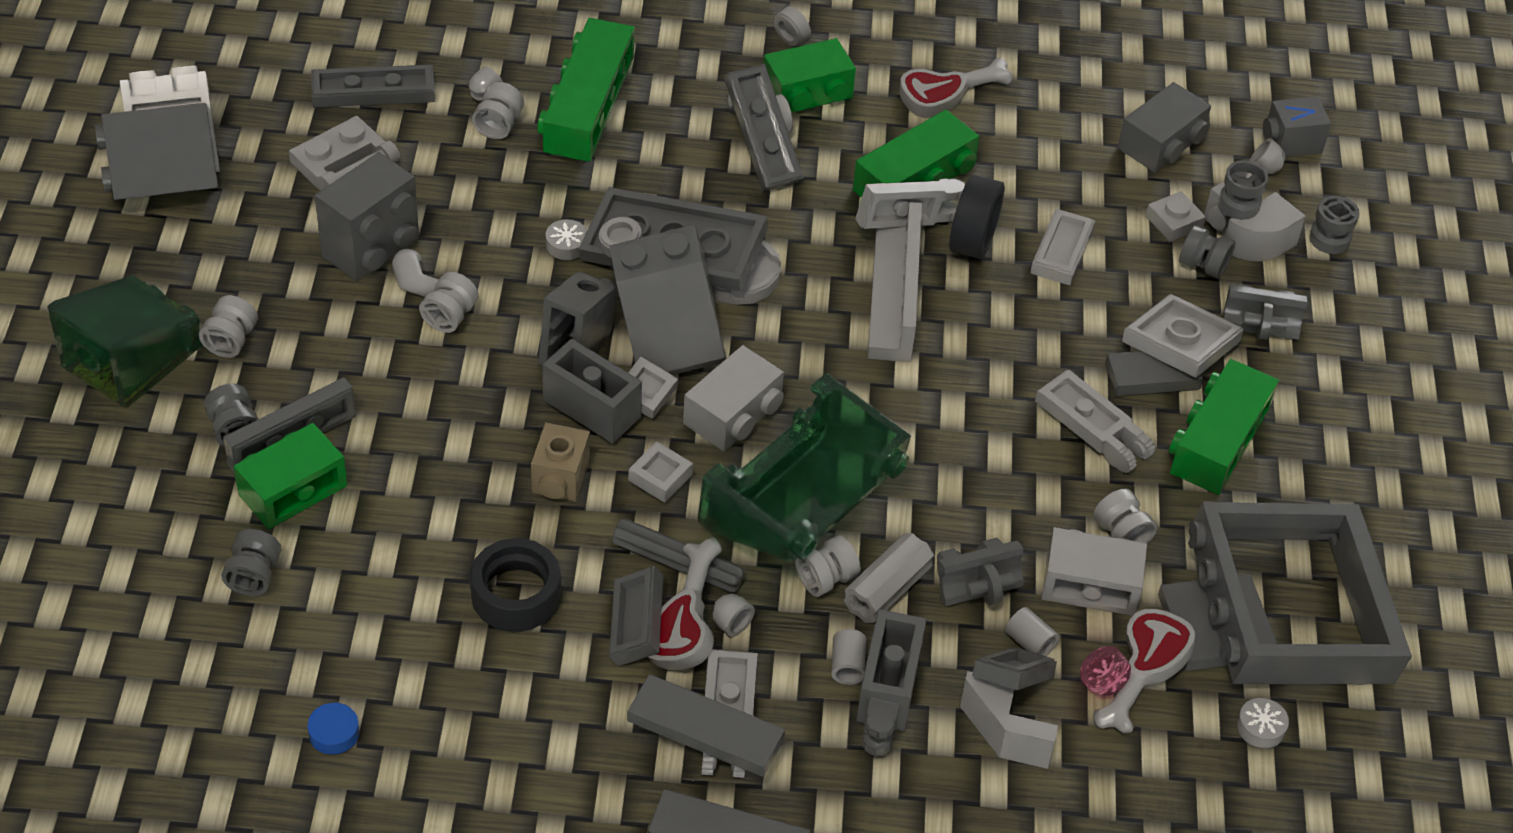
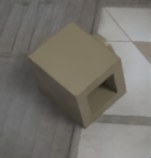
M545 422L531 462L532 493L544 495L551 499L577 501L590 462V431Z

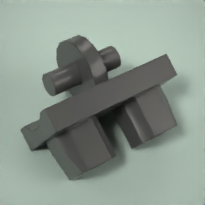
M1238 283L1236 285H1229L1222 318L1240 326L1244 332L1257 333V339L1267 340L1270 335L1299 340L1301 324L1308 303L1307 296L1295 295L1294 292L1284 290L1276 292L1252 288L1251 285Z
M998 538L982 541L976 551L961 554L953 548L939 552L937 554V573L940 581V600L945 606L983 597L988 605L1001 603L1004 591L1024 587L1021 571L1023 546L1018 540L1003 544Z

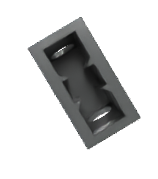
M576 272L544 298L538 364H544L572 337L573 340L596 354L598 353L612 331L615 299L619 293L614 282L607 278L597 279L585 273Z

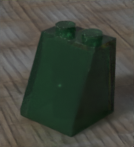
M133 275L55 300L47 306L61 367L126 409L203 346L199 339L200 320L197 314L189 306L180 305L165 296L157 286L147 285Z

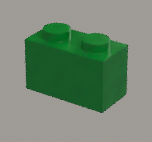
M838 38L764 55L763 64L766 66L775 95L782 94L785 97L791 113L853 98L856 67Z
M314 423L287 434L282 440L258 453L248 455L243 461L233 466L238 495L268 530L348 486L344 456Z

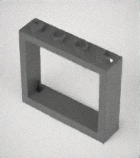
M1202 502L1194 520L1189 523L1190 540L1188 545L1191 549H1194L1196 555L1198 580L1200 585L1205 587L1209 600V618L1211 623L1217 627L1221 641V659H1226L1233 684L1396 683L1412 655L1359 504ZM1227 539L1329 540L1363 644H1259Z

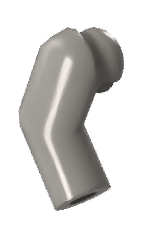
M412 249L399 250L392 262L398 286L402 290L422 297H426L428 293L435 291V285L439 279L422 273L419 262L422 259L419 253Z

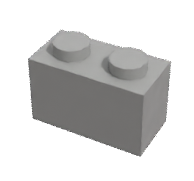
M742 345L684 395L683 424L725 452L737 440H744L751 433L754 425L766 414L772 415L780 407L784 398V393L782 392L784 372Z
M1054 527L1047 554L1041 600L1133 616L1136 613L1143 589L1147 543L1130 541L1126 538H1113L1084 533L1075 529L1067 530Z

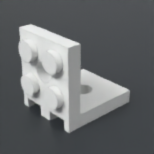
M196 66L171 68L172 75L156 76L154 70L129 73L130 80H120L124 112L206 103L216 172H220L208 80L205 71L198 72Z

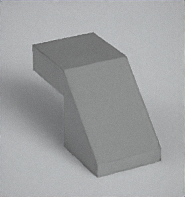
M967 671L960 707L998 757L1048 769L1058 725L1009 714L1014 689L973 677V672Z

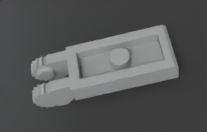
M940 179L939 182L866 184L855 220L864 229L905 227L909 202L922 203L921 226L934 225L937 222H953L957 204L950 201L960 199L965 184L956 179Z
M1064 371L1037 391L1036 403L1099 453L1103 452L1107 462L1111 466L1116 467L1121 473H1129L1137 465V460H1135L1133 453L1136 454V457L1138 456L1144 460L1154 454L1155 446L1151 440L1152 438L1136 426L1132 418L1072 371Z
M712 649L708 656L705 697L753 716L758 653ZM703 753L702 774L713 775V770L716 769L717 758ZM731 764L733 777L744 778L745 770Z

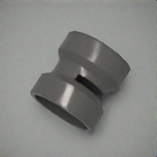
M1241 160L1231 163L1227 168L1224 179L1225 186L1221 189L1218 204L1220 209L1226 215L1235 219L1244 220L1255 217L1260 210L1262 194L1267 186V171L1261 165L1252 161Z
M1342 196L1325 197L1318 205L1315 214L1316 220L1311 227L1309 239L1312 245L1319 251L1327 254L1343 253L1351 243L1353 237L1352 230L1355 228L1360 216L1359 208L1350 199Z
M1195 225L1182 247L1179 263L1191 268L1199 266L1204 268L1205 274L1219 279L1232 257L1236 242L1224 236L1219 238L1211 236L1208 229Z
M239 384L218 386L211 390L204 400V408L208 418L213 423L212 427L216 440L224 447V436L258 420L256 412L251 409L252 403L248 391Z
M256 529L242 530L237 533L231 547L233 557L229 558L225 563L221 574L222 581L228 588L239 594L260 596L266 593L272 579L270 568L274 567L278 562L282 551L281 544L275 537L264 531Z

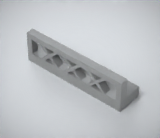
M909 202L905 227L876 228L868 359L911 363L916 330L922 203Z

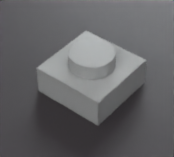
M1182 191L1148 204L1146 217L1169 242L1189 235L1195 225L1204 227L1206 216Z
M640 357L628 373L642 381L641 413L653 419L676 390L678 378Z
M656 441L629 468L628 481L665 503L693 475V463Z

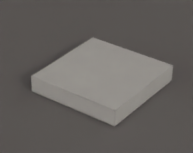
M1169 294L1124 329L1122 342L1197 378L1241 341L1243 328L1177 296Z

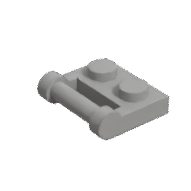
M357 115L289 150L290 163L320 191L377 152L382 153L396 164L401 162V156L395 144L391 141L383 140Z

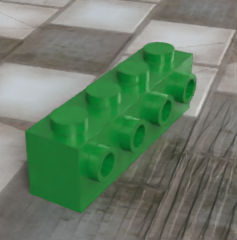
M588 17L583 31L576 32L572 45L571 58L566 57L562 64L561 81L559 84L554 83L552 86L548 111L542 110L539 116L537 132L543 135L544 153L591 162L634 58L635 26Z

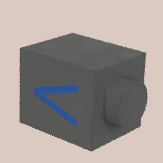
M1318 97L1272 101L1268 118H1265L1263 121V135L1265 140L1271 138L1279 144L1285 152V157L1318 154L1323 152L1331 122Z

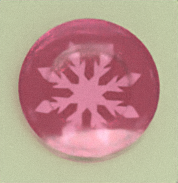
M1105 646L1094 650L1086 657L1080 669L1082 682L1093 694L1103 697L1110 696L1121 690L1131 674L1130 662L1117 648L1112 646Z

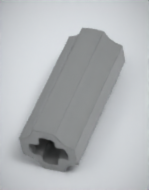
M913 533L903 534L845 589L846 596L843 601L849 611L861 618L864 623L875 622L878 609L887 610L933 566L932 557L934 554L927 542L920 540Z

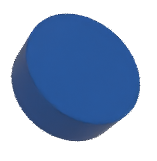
M324 704L315 709L308 719L309 740L312 746L322 753L333 755L346 752L358 740V717L354 710L345 704Z

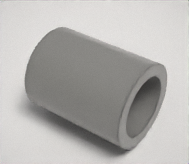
M1028 607L1018 610L1005 627V632L1025 650L1047 656L1054 649L1060 637L1056 631Z
M845 629L838 631L833 636L831 675L838 683L853 685L863 681L866 669L867 639L860 631Z

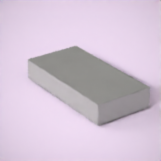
M1055 209L1032 262L1030 274L1071 286L1092 235L1095 220Z

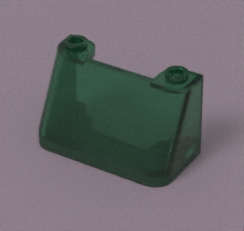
M825 373L811 385L810 391L817 395L813 404L806 410L799 407L794 412L792 426L743 468L739 469L734 464L725 468L718 463L703 476L698 523L717 536L784 561L792 562L797 558L804 560L813 552L819 539L887 478L895 479L903 472L909 462V456L906 453L911 435L828 373Z

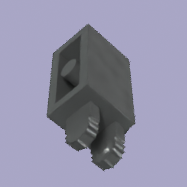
M878 609L861 687L856 722L865 723L862 747L865 748L864 751H867L874 757L885 756L890 751L895 730L905 731L927 618Z

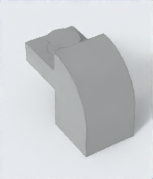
M1222 182L1211 189L1204 213L1206 216L1205 220L1225 235L1226 238L1236 242L1232 256L1248 261H1267L1282 255L1297 245L1306 216L1276 192L1262 200L1260 210L1255 217L1240 220L1226 215L1219 207L1221 189L1225 184Z

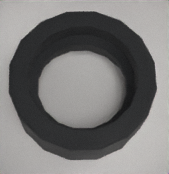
M976 174L969 176L961 193L952 223L949 240L951 251L977 259H982L986 255L1002 208L1005 191L1003 182Z
M522 538L500 540L485 547L474 559L470 570V589L474 610L484 622L494 628L511 632L532 630L546 623L557 611L562 596L559 561L550 549L536 541ZM516 569L530 571L541 577L544 581V587L539 593L521 600L500 598L491 593L487 586L494 576L504 571Z

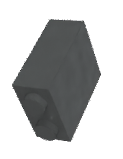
M206 103L101 114L103 124L95 125L98 149L107 150L109 166L101 167L105 193L113 192L114 200L219 188Z

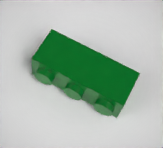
M945 109L856 160L852 190L862 198L866 184L939 182L940 179L950 180L960 174H965L975 166L977 161L980 136Z
M1231 358L1221 374L1214 371L1204 391L1205 401L1202 402L1198 399L1195 401L1186 421V424L1189 425L1188 429L1185 431L1179 428L1171 442L1168 453L1175 456L1170 474L1220 495L1270 410L1279 379Z

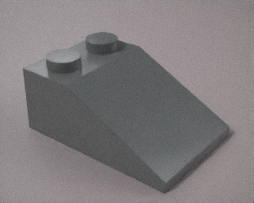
M695 224L609 245L635 363L640 357H643L669 374L675 375L720 364L726 360L705 254Z

